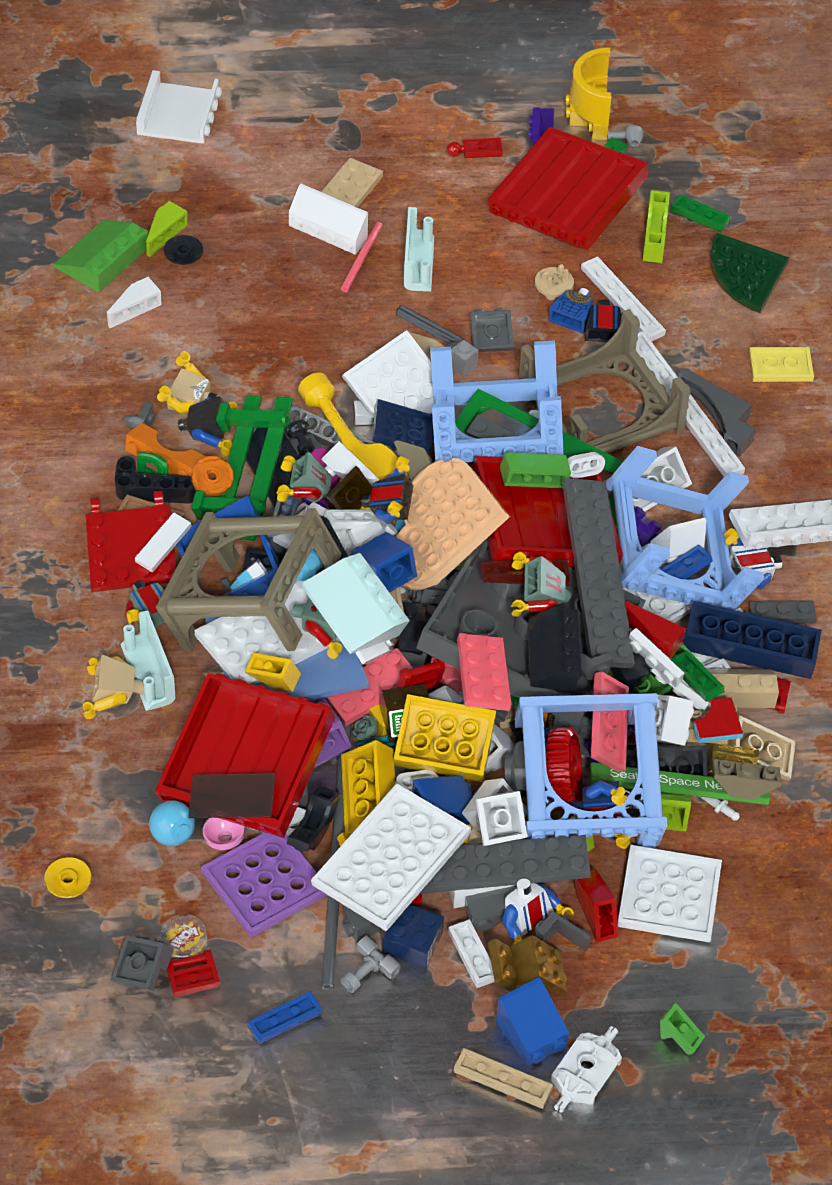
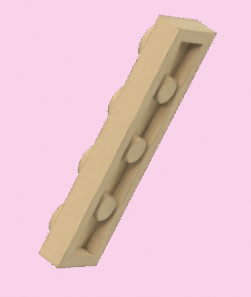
M463 1048L454 1066V1072L542 1109L553 1089V1084Z

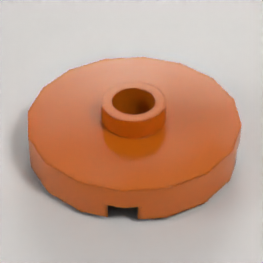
M206 456L199 459L194 465L191 472V482L197 491H204L209 497H217L225 494L230 489L233 482V470L230 464L221 460L220 457ZM209 476H214L215 479L211 480Z

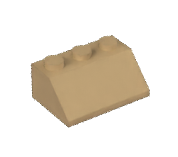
M707 669L724 685L725 692L713 699L732 697L733 703H737V708H775L779 691L777 675L772 669Z

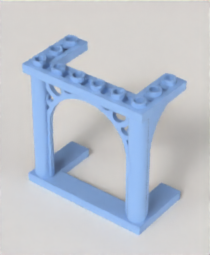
M555 340L534 342L536 378L453 383L451 347L430 348L434 397L432 415L436 461L443 460L445 462L452 460V458H457L464 462H474L476 456L503 457L505 452L563 455L561 396H557ZM479 388L504 402L537 400L539 421L531 431L521 436L477 439L465 435L456 427L455 405H467Z
M637 446L606 482L607 490L613 491L618 537L623 552L621 558L623 588L690 605L693 604V601L735 610L764 580L763 572L745 567L738 575L734 573L730 562L728 545L725 542L727 538L724 536L726 529L723 510L749 483L748 476L729 471L708 495L641 477L657 458L656 451ZM633 497L703 515V518L706 519L708 552L713 560L709 564L705 575L693 580H684L668 575L659 569L661 564L670 556L669 548L652 543L644 550L641 548L637 536ZM703 582L710 585L711 588L704 587Z
M657 693L520 697L515 716V728H523L528 807V821L526 823L528 837L525 839L549 836L557 838L564 835L569 837V835L578 834V836L586 835V838L601 834L602 837L624 834L627 837L636 836V846L647 848L659 846L667 828V817H663L655 721V709L658 703ZM629 710L627 725H635L638 776L635 787L622 806L617 805L608 810L594 812L580 810L564 802L553 790L547 776L543 713ZM638 794H641L640 801L634 798ZM547 797H551L554 799V802L546 807V803H549ZM627 805H634L639 809L640 816L637 818L631 817L626 812L625 807ZM556 807H562L565 811L563 817L553 820L550 817L551 811ZM621 813L623 818H614L613 814ZM569 814H575L578 817L577 819L571 818L567 820ZM597 815L599 819H593L592 816Z

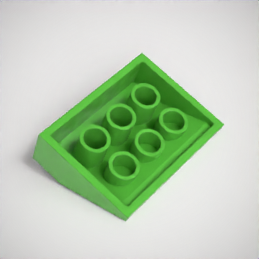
M102 220L53 264V267L97 292H101L146 251L148 230L133 222Z

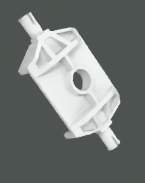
M610 1026L604 1036L582 1033L571 1046L551 1076L552 1083L561 1094V1098L554 1106L557 1111L559 1110L562 1113L571 1101L593 1105L600 1089L616 1066L621 1064V1054L612 1044V1040L618 1034L616 1028L613 1030V1026ZM583 1061H590L594 1066L586 1069L581 1066V1063Z

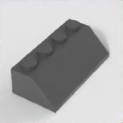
M492 408L477 415L466 432L468 436L477 439L521 436L531 431L532 428Z

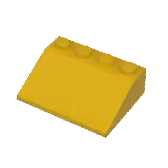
M407 694L394 755L395 766L415 770H430L436 774L462 776L464 779L484 782L496 711L467 707L462 704Z

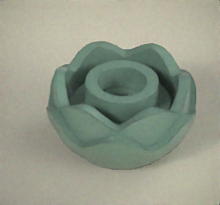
M364 715L362 719L354 723L352 733L357 740H370L378 732V722L374 716Z

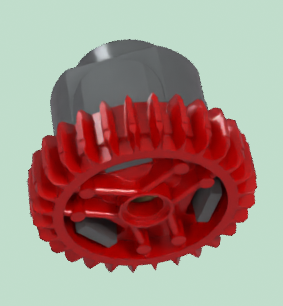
M558 727L551 729L548 739L545 740L546 770L548 780L555 793L570 805L571 801H581L584 784L582 751L580 750L579 737L575 729L572 727ZM519 741L515 745L514 752L506 754L505 780L513 791H520L522 796L527 797L524 741ZM547 797L551 802H554L553 798ZM562 807L554 808L558 811H564Z

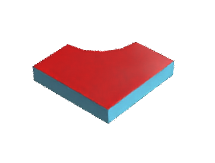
M732 697L710 700L708 714L703 718L694 720L693 723L699 743L740 739L743 737L742 727Z

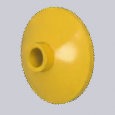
M72 857L61 858L54 861L47 868L44 876L45 885L57 897L73 898L87 890L91 883V871L87 864L80 859Z

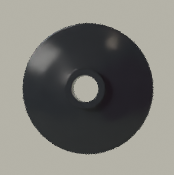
M179 235L166 242L164 254L169 261L175 264L187 265L201 258L203 245L195 237Z

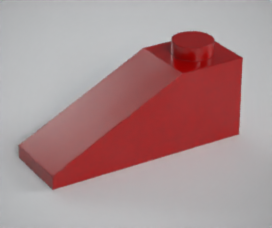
M626 601L624 606L627 611L629 627L632 630L637 628L671 660L683 643L685 628Z

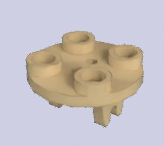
M560 264L558 267H548L539 271L535 277V287L548 300H555L566 290H573L574 278L568 272V269H564V265Z

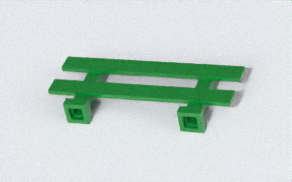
M246 396L242 409H231L229 403L220 404L216 421L221 431L230 432L231 426L237 427L228 458V463L233 470V482L230 489L218 497H207L204 491L196 490L191 509L197 520H202L206 512L216 513L241 499L235 497L255 427L268 428L250 499L259 515L262 517L265 514L266 500L285 429L290 422L289 414L293 403L292 397H277L273 411L259 410L262 402L261 396ZM257 535L245 536L239 539L256 541Z

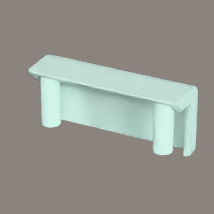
M408 207L404 287L411 291L431 292L434 253L433 218L425 217L423 219V230H419L416 228L417 208Z
M147 610L139 612L140 633L135 635L134 626L132 625L124 626V641L120 644L127 663L135 668L134 680L143 681L144 694H140L146 711L169 705L175 700L174 675Z

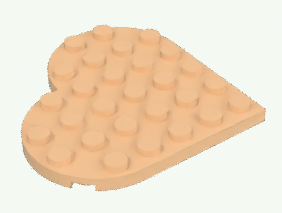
M452 458V460L445 462L439 460L427 466L414 478L405 493L407 499L405 505H402V516L406 525L396 537L412 546L417 577L405 583L402 587L408 590H422L437 585L510 517L475 471L460 459Z

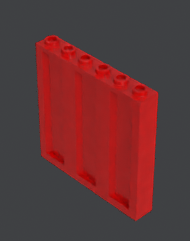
M549 127L488 198L490 213L589 250L648 178V163Z
M476 456L472 469L510 516L487 538L493 564L512 565L513 561H515L513 560L514 555L522 552L526 555V558H530V556L548 558L555 567L575 568L563 488L505 486L500 471L503 457ZM600 473L581 478L570 477V479L602 481ZM612 517L618 561L620 564L623 552L621 549L616 527Z
M207 673L154 792L160 801H180L186 804L192 811L284 838L335 720L334 713L331 707L325 703H312L304 697L295 698L283 691H270L262 685H249L241 679H236V681L228 679L227 676L216 673V675Z

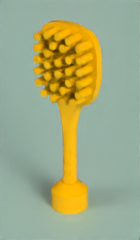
M318 372L303 379L298 387L300 396L308 407L322 409L342 444L380 481L392 474L396 469L395 463L398 457L382 443L364 444L350 431L331 402L335 394V388L327 375ZM407 472L401 479L404 482L398 484L403 485L400 498L374 501L369 499V502H366L359 510H377L379 505H384L383 508H386L390 504L369 505L370 503L393 500L403 502L405 500L403 495L410 485Z

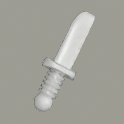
M700 797L712 805L716 813L721 811L734 821L740 818L739 813L727 805V800L721 802L719 799Z

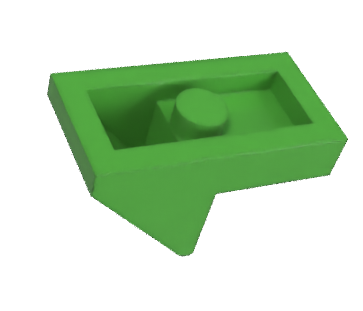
M676 1002L671 1004L660 1019L661 1039L673 1038L687 1055L693 1054L705 1038L704 1034Z

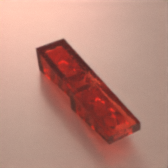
M513 559L481 562L480 571L483 582L525 584V564L521 569L517 570L512 567V563L515 561ZM566 559L551 560L555 567L565 574V586H569L570 572Z

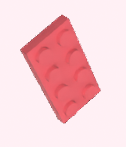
M459 633L457 643L464 705L467 707L509 711L511 697L503 638Z
M396 648L363 667L369 682V688L325 697V699L347 726L367 715L370 708L379 704L382 690L397 688L400 680L399 671L401 669H412L413 667L400 650Z
M602 671L594 674V695L629 694V687ZM628 710L593 711L591 758L617 772L626 771Z

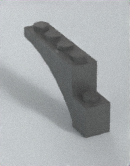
M683 367L679 371L678 377L688 384L691 396L707 409L719 427L725 442L734 454L740 457L753 443L755 428L745 423L750 416L751 404Z

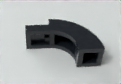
M319 786L311 794L310 802L302 821L288 836L287 845L294 847L298 851L308 852L310 849L315 850L329 828L341 793Z

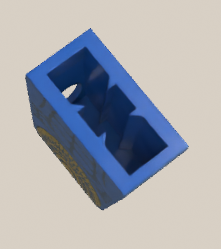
M581 288L578 292L570 289L566 290L551 305L549 321L583 334L593 303V299L589 297L590 292L585 288Z

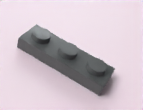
M814 601L750 602L749 604L750 614L794 624L816 623Z

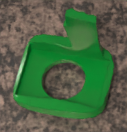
M140 452L138 454V473L169 475V467L165 459L148 452ZM146 463H152L153 465H155L158 469V472L149 467H146Z

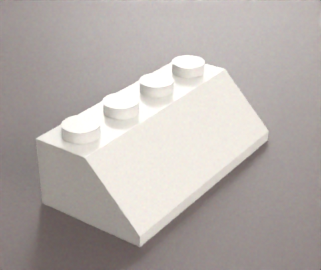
M300 184L289 210V226L356 255L368 238V212Z
M663 447L656 451L657 458L641 475L642 478L683 489L692 484L677 447ZM607 490L609 497L610 494H612V491ZM633 497V505L642 508L644 511L658 504Z

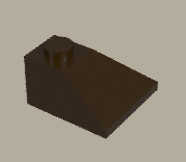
M355 466L323 498V501L330 510H359L365 504L361 503L362 496L370 495L373 487L359 467Z

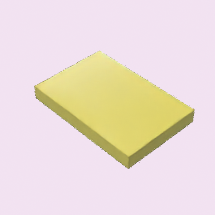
M750 347L749 349L753 382L813 381L814 379L809 347Z

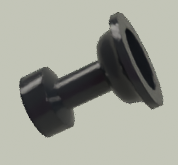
M305 420L295 421L288 425L285 430L288 437L298 440L297 450L301 456L307 452L312 453L315 449L312 441L307 440L305 437L309 429V424Z

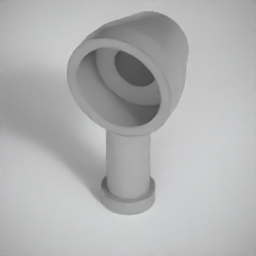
M629 126L625 131H608V141L612 137L626 139L629 146L637 147L643 138V129L639 126Z

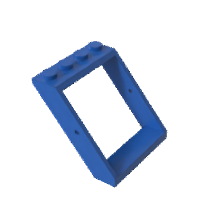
M248 495L214 513L217 518L261 517ZM201 521L193 524L177 543L181 557H183ZM260 535V538L273 569L223 596H260L266 594L280 566L273 545L267 535ZM199 579V587L204 592L202 584Z

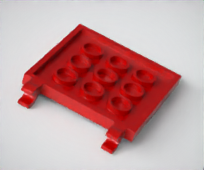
M154 491L155 507L101 513L99 498L90 499L92 514H87L85 517L92 592L132 588L133 584L140 580L144 581L146 586L153 583H169L176 570L175 547L153 573L135 562V557L171 516L170 505H164L162 491Z

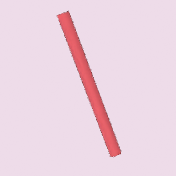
M376 222L341 286L343 292H348L383 226L381 222Z

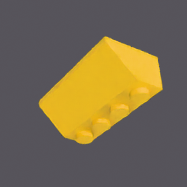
M377 740L341 754L345 833L352 834L395 786L393 749Z

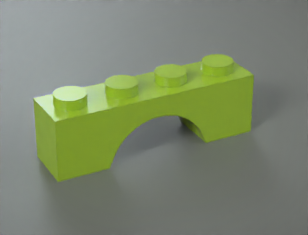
M651 190L643 261L662 263L670 192Z

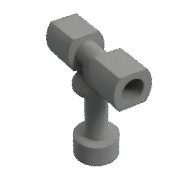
M366 935L357 943L356 949L364 956L365 964L354 973L347 972L340 980L346 990L354 993L361 986L360 980L370 971L377 972L380 970L391 980L400 972L401 965L390 955L385 957L378 951L379 945Z

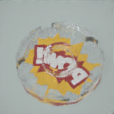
M175 915L162 926L160 939L169 942L168 946L174 949L173 957L183 958L197 955L203 950L207 942V930L204 923L193 915Z

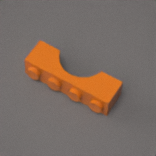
M140 423L126 434L125 451L135 456H138L140 452L159 455L168 463L169 474L191 476L196 462L206 457L193 449L172 451L164 448L157 441L158 431L143 423Z

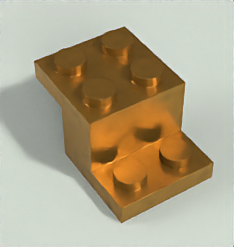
M533 935L510 947L497 939L488 942L495 984L511 992L540 977L545 988L559 996L567 992V978L562 965L563 957L558 949Z

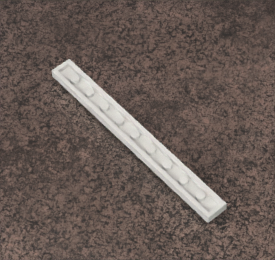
M639 332L636 351L640 357L644 358L648 368L655 373L657 380L660 384L664 385L666 392L670 396L672 381L678 377L645 332ZM690 394L685 425L724 477L729 471L744 474L745 467Z

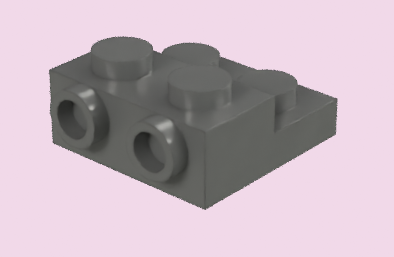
M498 308L494 311H485L484 309H478L470 313L473 347L478 349L479 352L511 351L514 349L511 310Z
M137 934L136 937L126 935L111 981L117 984L153 991L160 970H167L174 949L168 946V941L160 938H155L154 941H151L149 937Z

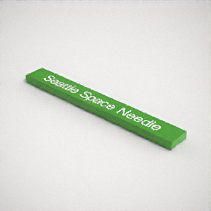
M591 763L589 768L591 784L600 780L606 783L619 781V787L630 789L635 787L638 768L626 767V771L617 772L599 763ZM659 771L661 792L769 805V792L754 800L730 797L714 777Z

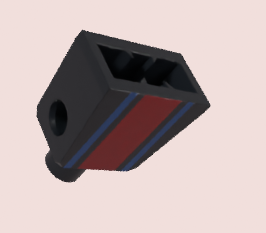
M606 299L601 300L599 305H592L586 324L585 341L608 342L621 325L622 314L620 307L611 306V302Z

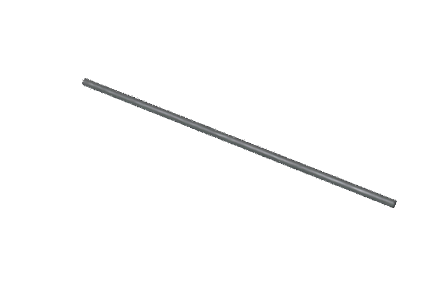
M341 720V723L350 741L351 724L346 726ZM350 749L344 751V752L341 753V754H344V753H346V752H349ZM341 754L338 755L336 792L341 794L334 813L331 857L340 848L337 837L344 832L345 827ZM329 895L322 988L325 990L334 988L339 902Z

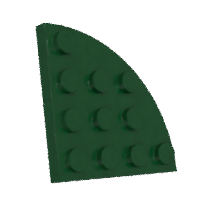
M716 233L712 243L711 267L720 286L729 296L743 306L761 313L788 265L789 257L720 233Z

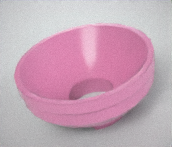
M212 816L203 826V836L206 843L218 850L234 848L243 840L245 834L244 826ZM222 835H230L232 837L228 842L219 841Z

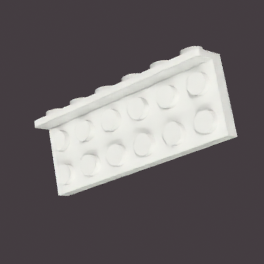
M832 500L732 509L729 513V517L746 550L832 541Z

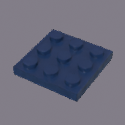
M377 399L372 442L396 448L394 442L398 440L422 447L429 454L434 442L433 415Z

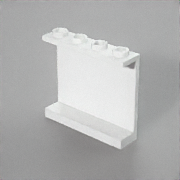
M153 70L136 119L137 135L204 144L206 136L210 134V123L213 124L214 111H217V99L221 98L222 87H219V79L214 80L212 89L161 83L160 71Z

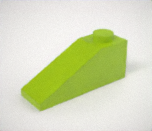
M168 201L158 209L146 240L147 256L151 257L169 239L173 238L188 225L187 211L171 201Z

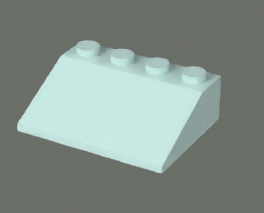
M361 553L343 558L301 584V587L349 654L398 637L410 621Z

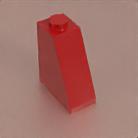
M597 870L590 871L591 878L574 879L576 896L596 942L619 937L616 898Z

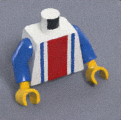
M730 528L724 533V536L727 538L725 540L726 544L732 546L729 556L734 573L738 575L744 567L763 572L764 580L756 587L759 590L763 589L771 582L775 569L782 567L781 557H770L766 548L746 550L739 539L737 531Z
M520 879L517 882V888L505 898V912L502 922L511 939L514 938V944L523 940L521 937L536 927L539 921L545 920L554 908L556 913L564 916L565 911L573 916V910L560 904L561 900L544 884L530 883L528 879Z

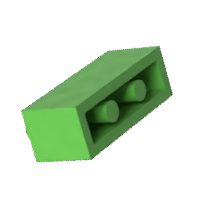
M505 452L500 465L505 486L563 488L562 483L564 479L570 478L571 475L566 455Z

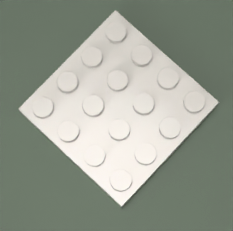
M407 330L342 375L343 379L373 418L377 399L432 414L434 397L431 361Z
M630 845L618 927L710 942L722 860Z

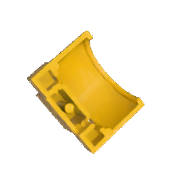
M610 48L594 49L578 58L573 67L570 94H566V105H569V107H566V118H569V126L588 127V132H592V140H607L611 106V92H607L606 89Z

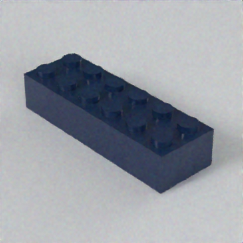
M693 601L684 645L693 653L719 659L724 658L732 662L763 669H772L773 671L811 679L816 665L822 630Z

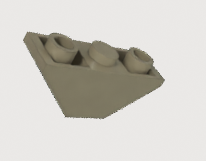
M398 440L394 442L397 448L394 450L395 455L409 459L407 465L410 469L407 474L411 481L423 469L433 463L430 455L424 448Z
M717 759L712 761L714 778L730 797L754 800L780 787L782 784L780 767Z

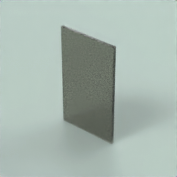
M275 773L193 775L188 818L272 817Z

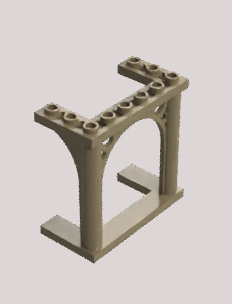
M630 309L622 311L619 329L601 348L589 355L556 366L557 386L592 374H611L631 382L642 394L645 408L641 417L634 424L587 442L588 427L579 414L571 416L569 432L562 423L563 432L607 454L674 430L676 434L683 433L687 421L686 415L691 394L690 387L680 377L675 378L672 381L671 395H668L664 385L660 384L655 373L648 368L644 358L640 357L636 351L640 321ZM529 344L521 348L519 379L536 378L535 352ZM624 363L628 370L620 371L618 367ZM537 400L527 401L533 410H538ZM658 409L661 415L652 414L649 410Z
M309 508L303 516L217 518L213 512H206L161 596L156 609L184 652H192L198 640L195 637V627L193 626L195 621L206 617L266 616L286 650L295 651L303 634L286 608L285 602L313 547L326 569L337 563L342 554L316 508ZM295 534L265 595L212 596L200 589V571L213 553L225 572H233L240 558L234 547L236 539L251 535Z

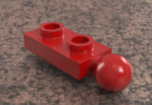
M501 138L463 139V145H460L458 142H451L447 146V152L452 157H457L461 153H464L465 158L499 157L503 154Z

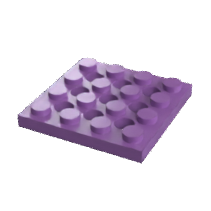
M264 832L201 866V873L250 938L328 896L312 885L311 879L317 873L300 851L287 845V834L284 838ZM272 850L278 852V855L269 857L266 853ZM250 861L257 862L259 865L254 868L248 867L246 864ZM281 867L291 869L288 873H281L279 871ZM230 872H237L239 876L236 878H229L227 874ZM266 877L271 879V882L262 884L259 880ZM294 883H299L303 885V888L295 890L291 886ZM243 888L250 889L252 892L250 894L243 895L239 891ZM274 894H281L284 896V898L279 901L273 900L271 897ZM254 905H262L264 909L262 911H254L252 907Z

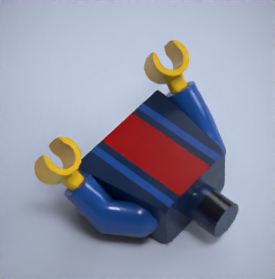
M600 780L582 789L583 801H571L570 805L584 811H604L617 805L622 806L627 800V796L624 795L625 789L619 787V781L606 783ZM614 813V814H613L614 818H617V817H621V818H622V814H621V813ZM597 815L592 816L593 819H599ZM615 834L613 838H616L617 846L622 849L627 848L630 844L629 839L631 837H627L624 834Z

